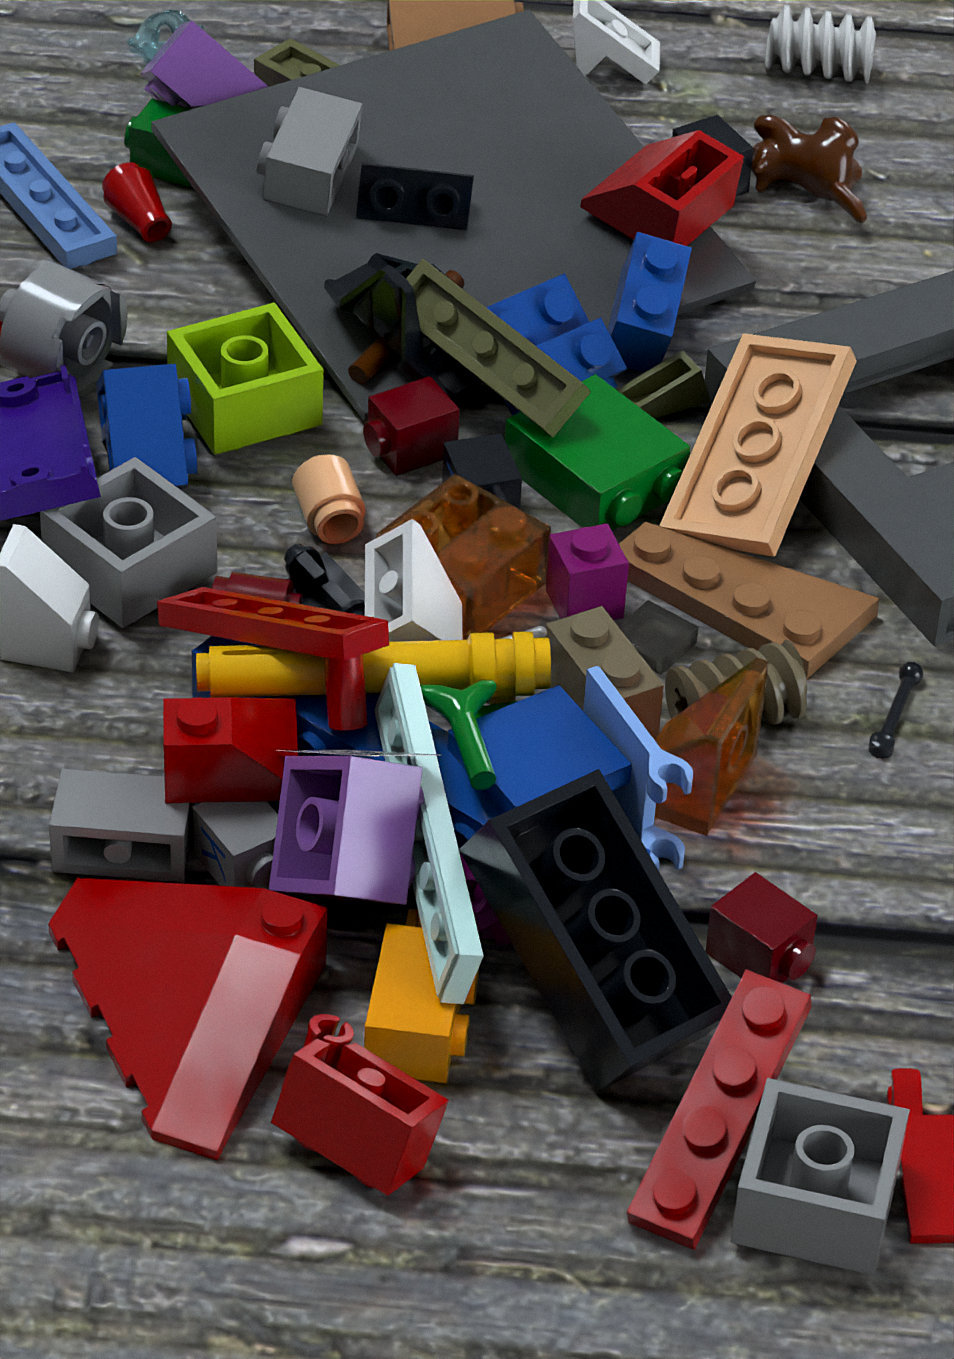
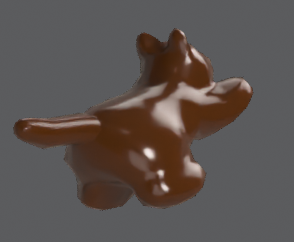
M760 115L755 119L754 130L763 138L761 142L752 146L754 151L751 170L756 177V190L758 192L764 191L770 184L777 181H787L801 186L815 197L836 202L856 222L863 223L866 221L867 213L862 201L851 192L855 183L862 178V168L853 158L854 151L859 144L858 135L848 123L837 117L824 118L816 133L804 134L783 118L773 115Z

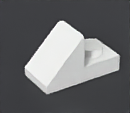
M574 0L573 29L576 65L585 76L605 56L609 58L617 70L627 75L632 74L644 84H647L659 72L660 42L603 0Z

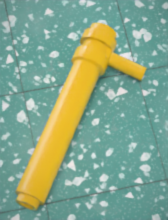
M512 632V639H494V633H470L467 640L389 642L390 645L363 654L366 694L381 693L389 668L392 667L393 663L416 665L421 685H442L463 690L480 680H493L497 684L494 695L490 698V705L516 701V696H533L535 689H550L551 687L549 638H534L533 632ZM263 645L209 646V653H196L197 692L210 691L211 698L326 695L324 657Z

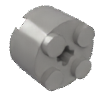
M46 260L42 262L23 281L18 290L9 289L0 299V321L3 322L0 334V365L21 376L32 378L61 371L60 365L66 364L68 375L75 376L80 397L87 395L96 388V383L102 371L111 369L114 364L105 360L112 342L122 346L128 317L125 299L120 293L113 291L105 284L53 261Z

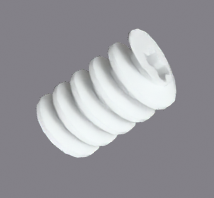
M784 4L778 17L773 18L770 24L765 54V69L769 70L776 58L780 56L783 71L790 73L797 60L801 59L804 75L810 76L818 62H821L824 77L831 79L838 66L842 65L844 79L852 82L858 70L863 68L865 82L868 84L876 41L873 19L867 16L860 30H855L852 14L846 13L839 27H834L831 11L826 10L819 23L813 24L811 10L805 7L798 21H793L790 5Z

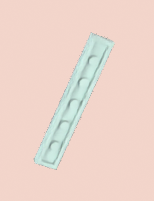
M393 663L392 667L389 668L374 709L383 751L436 754L416 665ZM384 756L386 762L423 767L421 787L424 794V804H421L419 818L416 821L412 853L416 869L412 885L437 997H439L440 1003L464 1004L483 959V952L437 756Z

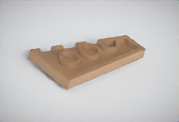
M644 522L619 543L629 562L628 582L748 648H754L758 651L764 644L776 642L781 645L785 639L792 642L802 659L806 679L813 675L873 621L878 614L880 601L878 597L649 522Z

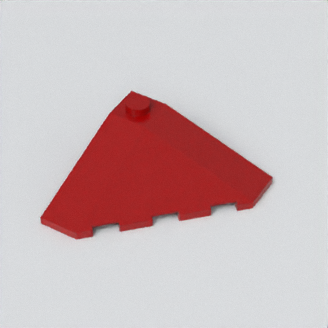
M77 878L49 921L48 928L57 950L69 948L78 966L77 969L72 971V978L91 1018L99 1015L103 1016L112 1034L111 1037L106 1039V1049L125 1087L137 1084L147 1104V1107L141 1110V1116L151 1139L218 1160L326 965L327 907L265 888Z

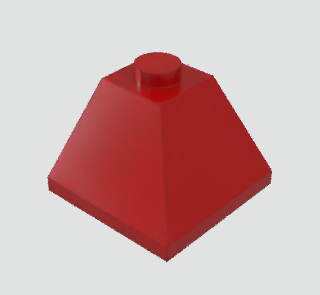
M238 697L163 698L165 803L280 801L285 756H298V752L276 750H298L296 699Z

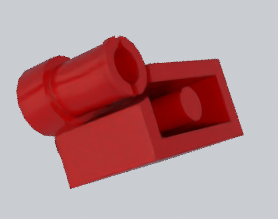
M329 1014L315 1015L309 1021L308 1032L302 1049L293 1054L270 1123L294 1137L301 1146L320 1153L347 1170L360 1183L375 1188L389 1196L425 1168L449 1100L355 1042L350 1044L354 1036V1030L349 1023L345 1022L342 1024L338 1037H334L341 1018Z

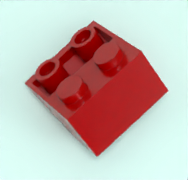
M700 130L648 144L581 199L580 208L633 240L636 233L640 232L688 246L734 206L744 156Z

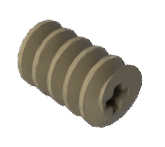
M786 639L781 645L776 642L764 644L758 651L754 648L740 650L735 657L731 654L716 656L712 663L705 659L693 662L689 668L683 665L671 667L666 674V702L669 715L675 727L681 733H685L689 727H692L696 737L701 742L712 740L713 721L716 722L719 731L724 736L735 735L737 729L736 715L739 716L742 725L747 730L758 729L760 724V709L770 724L781 723L784 705L794 719L804 717L807 711V679L803 662L796 647Z

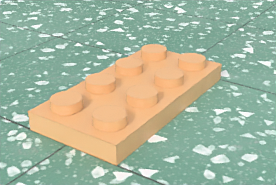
M743 333L659 526L734 551L775 557L857 362L851 347Z

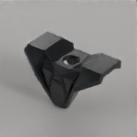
M376 253L371 256L368 263L339 279L325 280L324 289L340 309L356 314L368 327H374V330L386 340L389 339L387 345L401 358V368L416 381L431 376L450 399L482 382L421 333L414 289L406 280L418 264ZM431 264V265L434 266L436 269H438L441 273H443L435 264Z

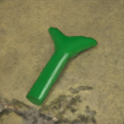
M480 680L463 690L442 685L420 684L424 704L450 723L471 786L476 790L490 788L495 784L496 776L476 720V715L479 709L494 695L497 684L493 680Z

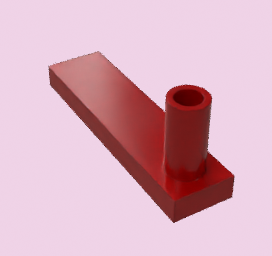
M207 587L197 588L157 601L159 626L324 657L328 727L334 730H355L367 726L363 654L390 645L388 620Z

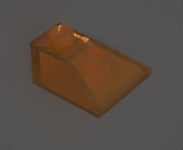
M756 657L664 725L655 742L661 750L683 759L692 767L693 781L691 793L687 795L683 794L682 788L677 784L666 783L667 799L663 803H656L655 818L708 836L757 756L769 661Z

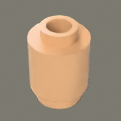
M327 454L314 456L300 465L293 475L292 486L309 530L318 536L320 540L328 544L345 543L356 537L363 528L366 508L348 462L340 456Z

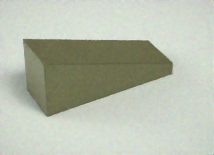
M684 350L617 389V391L654 419L710 401L702 370Z

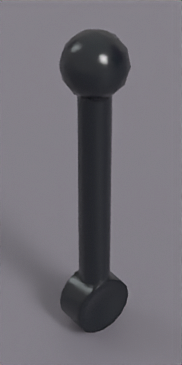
M907 662L900 667L899 679L901 683L881 731L875 732L870 737L868 750L876 758L884 759L893 754L895 739L892 735L912 687L919 684L923 679V669L915 662Z

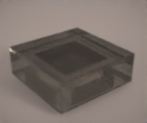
M647 600L618 626L649 667L659 675H662L697 643L699 629L697 625L650 600Z

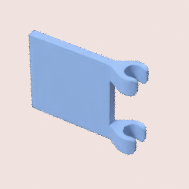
M599 665L589 668L586 673L583 711L632 764L630 783L612 792L644 847L651 850L650 857L658 871V858L669 859L673 862L675 869H682L685 853L683 842L674 834L654 826L656 803H663L667 799L666 783L677 784L682 788L685 795L691 793L693 781L692 767L683 759L661 750Z

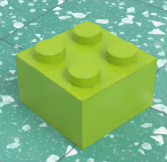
M275 302L167 331V364H176L178 379H188L191 414L187 415L214 455L323 425V368Z

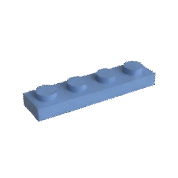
M15 122L0 126V194L64 267L72 269L86 266L94 261L117 254V236L20 127Z

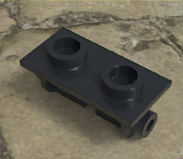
M362 162L356 218L467 230L474 175Z
M295 544L287 550L284 556V561L286 562L285 569L289 577L287 579L293 581V593L303 594V605L365 616V592L327 552L320 556L314 547L302 544Z

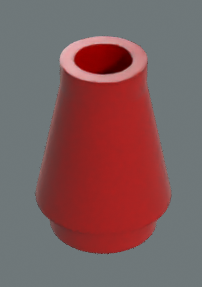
M127 162L114 167L107 173L102 182L104 203L139 232L146 242L152 243L163 239L170 232L172 222L165 212L150 171L139 167L136 163Z

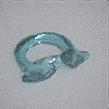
M167 10L150 15L142 23L137 34L127 40L128 46L139 49L145 63L148 64L157 51L160 36L159 28L166 24L174 33L181 24L191 20L179 10ZM198 25L202 30H204L203 25Z

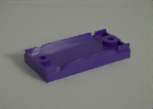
M66 364L60 365L61 371L32 378L25 376L0 382V521L101 497L75 376L68 375Z

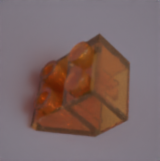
M456 474L376 534V538L411 519L421 525L462 602L463 640H467L470 633H486L546 584L551 527Z

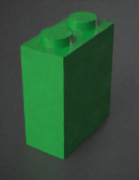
M595 374L581 381L591 393L553 438L519 412L506 419L505 442L522 480L582 528L608 523L613 531L621 526L630 524L636 518L660 505L670 502L689 459L691 446Z

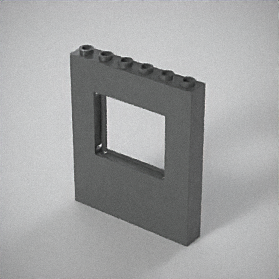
M954 271L752 335L851 347L857 362L843 394L954 358ZM741 338L708 348L705 384L711 403L715 399ZM838 405L799 499L934 647L954 640V462L907 477Z

